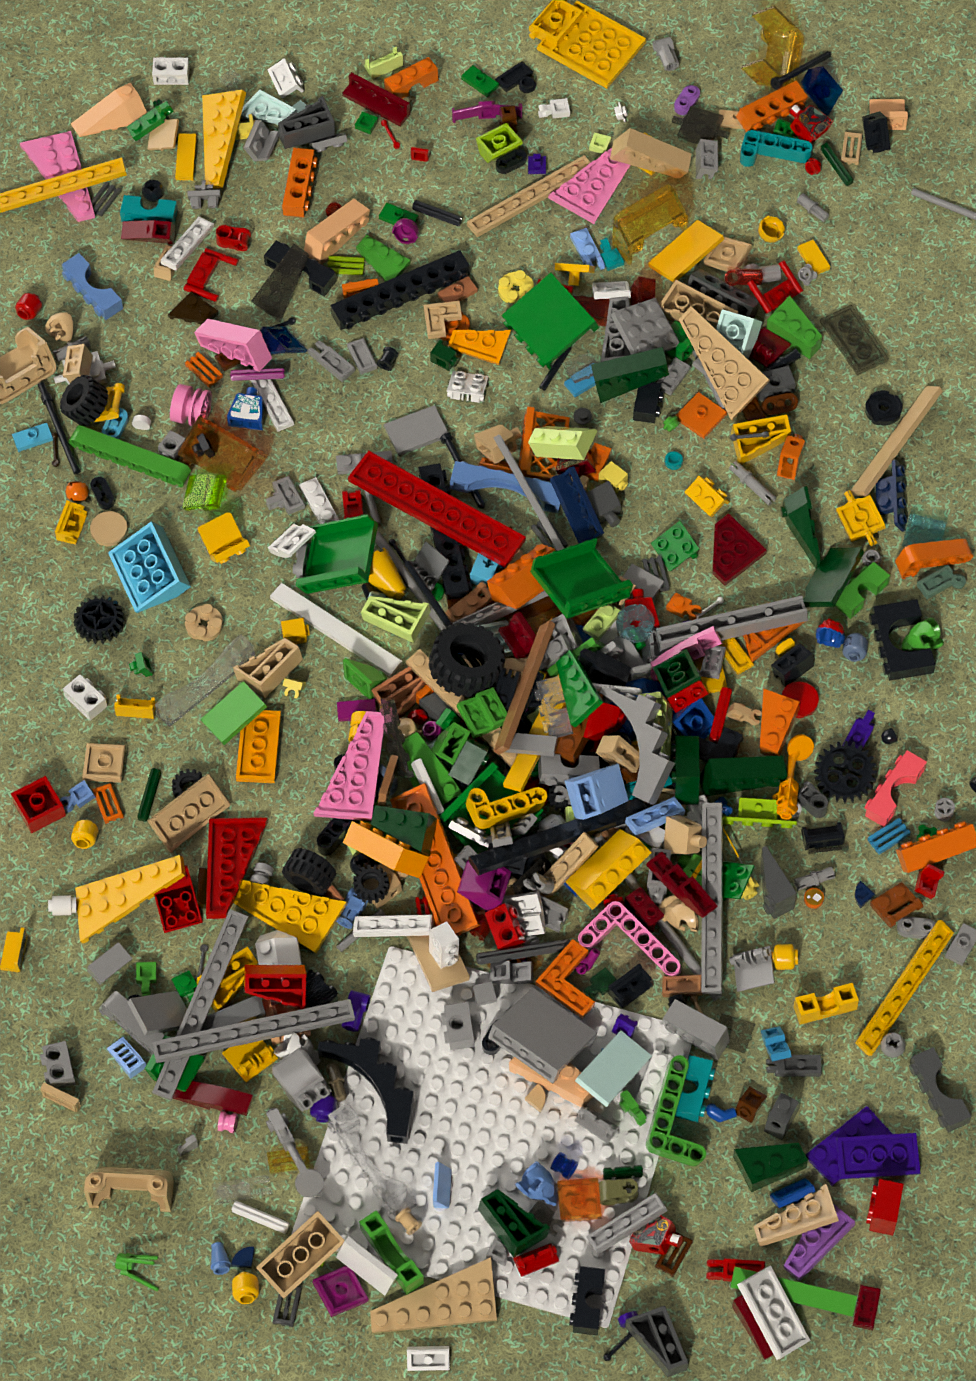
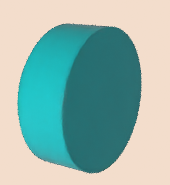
M676 451L667 453L664 461L666 467L671 470L681 468L683 456Z

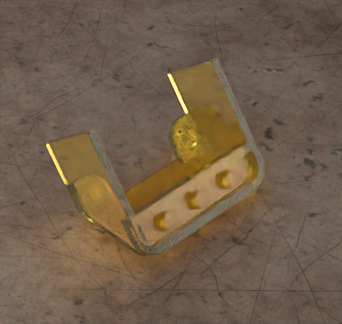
M775 5L752 13V17L762 26L761 39L768 45L765 59L762 58L741 66V69L756 84L772 87L770 83L772 78H780L799 67L804 44L802 32ZM797 76L783 83L782 87L796 81Z
M667 184L615 215L613 219L612 246L614 249H618L621 257L628 265L632 264V254L642 250L645 238L669 224L679 227L683 232L687 229L688 214L675 188L671 184Z

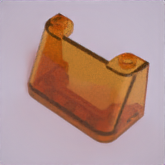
M198 416L178 452V455L183 457L181 461L190 466L192 463L210 472L227 483L226 487L234 492L237 490L241 491L268 457L267 453L201 416ZM202 433L208 438L216 454L211 458L206 454L198 457L192 449L193 445L199 443L197 436Z

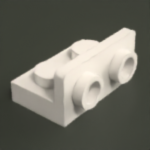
M284 58L267 69L281 98L286 97L296 89L301 93L304 91L302 87L304 83L300 76L296 74L297 68L293 62L289 63Z

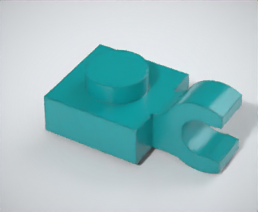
M607 238L600 240V248L603 251L600 255L607 271L623 266L624 261L618 249H611Z

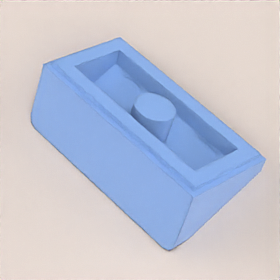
M436 1162L433 1207L449 1208L451 1169L440 1162Z

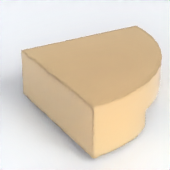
M538 1083L525 1097V1101L541 1113L545 1105V1092Z

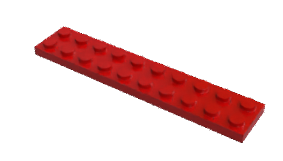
M369 450L348 476V481L505 568L526 541V536Z

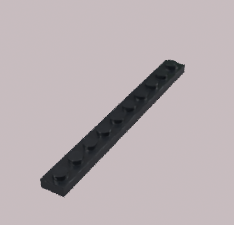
M635 798L602 814L584 820L575 819L515 840L513 844L499 846L470 856L469 863L479 876L572 843L583 832L591 836L625 824L626 817L643 811L648 807L641 799Z

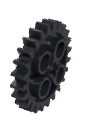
M838 741L836 748L830 744V751L823 749L825 756L818 755V759L821 762H815V766L819 768L814 769V774L818 775L815 777V781L820 782L817 785L818 789L824 787L823 795L829 793L828 799L835 796L837 803L840 798L843 799L844 804H846L847 799L854 803V797L861 800V794L868 796L866 789L873 790V786L870 783H876V779L872 776H876L877 771L872 769L876 768L877 765L876 763H871L874 760L873 756L867 757L869 750L862 752L863 745L855 748V742L848 746V742L845 741L844 746H841ZM841 757L844 759V762L836 764L834 759ZM856 762H860L863 765L859 770L854 769L852 766ZM848 769L849 773L844 776L842 772ZM831 775H836L839 779L837 782H830L828 778ZM854 780L858 784L856 787L850 788L847 783Z

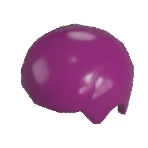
M403 218L394 224L392 234L401 243H415L419 236V228L413 220Z

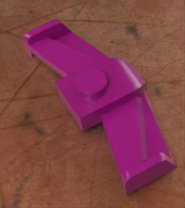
M480 101L478 105L459 110H455L454 107L452 108V122L456 123L455 121L476 116L479 119L496 118V115H500V107L510 105H499L495 101ZM519 103V106H515L516 117L521 119L522 104Z

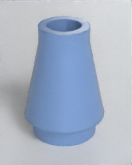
M222 1242L213 1243L211 1245V1270L216 1275L226 1274L230 1271L231 1263Z

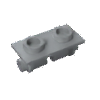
M648 628L645 633H641L646 643V646L642 648V659L645 664H650L661 655L655 639L656 631L654 628Z
M587 1105L580 1108L579 1115L574 1120L607 1144L619 1130L617 1125Z

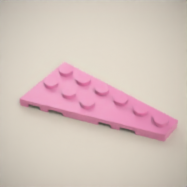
M71 131L19 143L22 150L26 152L29 159L36 165L45 180L82 169ZM87 187L58 196L78 222L95 218Z
M611 148L580 170L568 182L562 184L555 192L553 191L549 194L548 198L595 224L631 165L611 160Z
M366 711L353 740L348 746L346 754L342 757L326 792H324L321 798V802L313 813L315 817L372 821L386 713Z

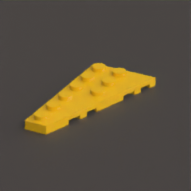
M246 880L242 881L233 904L276 930L297 937L299 944L316 954L348 904L341 900H333L327 897L314 896L308 893L272 887Z

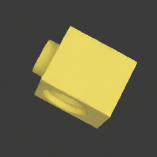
M611 461L599 472V483L603 484L609 481L615 493L623 491L628 485V473Z

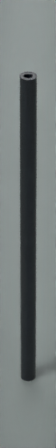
M410 561L405 562L404 567L446 629L448 626L453 625ZM463 653L472 667L481 666L474 656Z

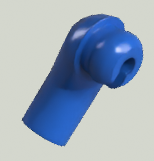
M709 1104L706 1107L707 1115L717 1122H724L737 1117L734 1108L723 1111L715 1104Z

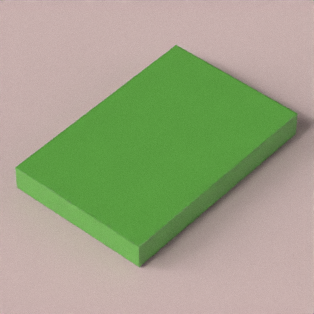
M243 681L200 720L225 745L265 710L267 706Z

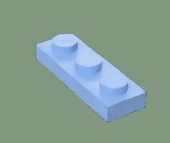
M672 797L626 817L625 823L633 834L638 836L665 824L666 816H683L685 809L675 797Z

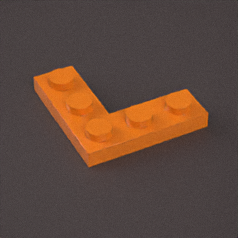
M572 939L535 981V985L583 1019L594 1007L595 1001L565 979L587 956L588 950Z

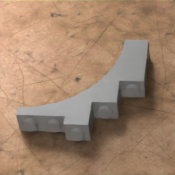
M612 685L609 688L602 686L599 693L611 699L624 712L636 734L640 766L632 795L655 805L675 764L669 760L670 756L660 752L668 733L662 731L664 727L653 723L661 704L656 702V697L646 694L645 697L640 694L638 697L626 693L624 696L620 694V689Z

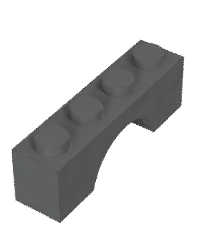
M934 1047L912 1056L909 1069L913 1076L918 1077L920 1081L918 1084L922 1093H926L929 1097V1106L933 1111L936 1110L940 1126L946 1128L949 1133L969 1124L972 1116L962 1099L949 1098L938 1089L936 1076L941 1072L943 1064Z

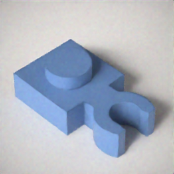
M83 780L68 791L70 796L62 797L60 801L62 805L68 803L64 810L66 813H69L76 804L81 808L94 799L95 795L85 780Z

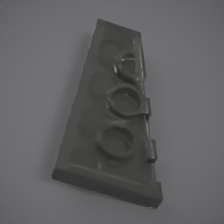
M293 244L251 302L278 322H281L309 254Z

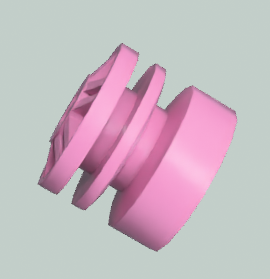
M179 384L171 401L170 420L184 424L188 419L190 426L196 424L197 428H203L211 410V391H203L201 388H198L193 394L192 386Z

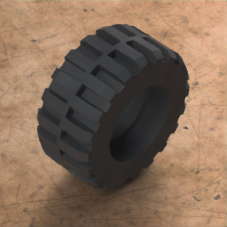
M474 623L450 625L447 629H443L434 641L428 664L431 676L434 680L437 679L436 683L440 687L443 686L446 692H453L458 697L464 695L465 698H471L476 693L494 688L498 683L505 663L504 647L500 645L501 642L498 637L493 636V632L490 630L486 631L481 625L479 627L475 626ZM452 654H470L477 658L482 666L473 668L463 666L452 657Z

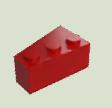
M244 965L245 993L267 1000H275L286 1006L291 1005L299 1008V1010L305 1009V965Z

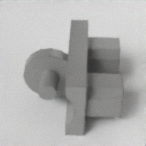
M202 180V185H195V191H187L192 209H201V200H208V208H218L219 199H221L220 190H213V185H206V180Z

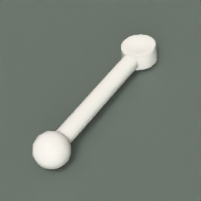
M718 597L717 600L713 604L705 608L701 614H695L696 618L699 619V617H701L703 614L711 610L716 605L722 604L724 602V599L722 597Z

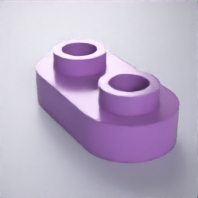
M688 85L682 90L674 103V110L677 114L687 115L691 112L700 98L698 87Z

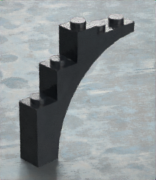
M368 1037L360 1039L359 1046L353 1043L338 1044L331 1040L319 1041L318 1054L320 1057L334 1059L350 1066L373 1086L386 1112L387 1142L407 1144L414 1103V1091L404 1087L395 1089L398 1074L397 1066L388 1062L379 1064L380 1041Z

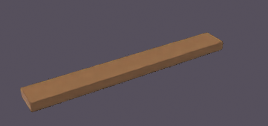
M551 620L541 625L538 629L493 750L498 755L509 750L555 627V623Z

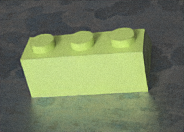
M557 426L539 427L534 429L528 444L536 457L584 460L597 430Z

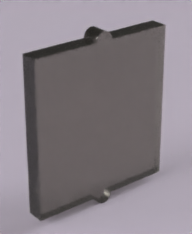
M721 1013L719 1023L727 1027L730 1039L726 1048L745 1054L749 1041L752 1040L751 1035L755 1024Z

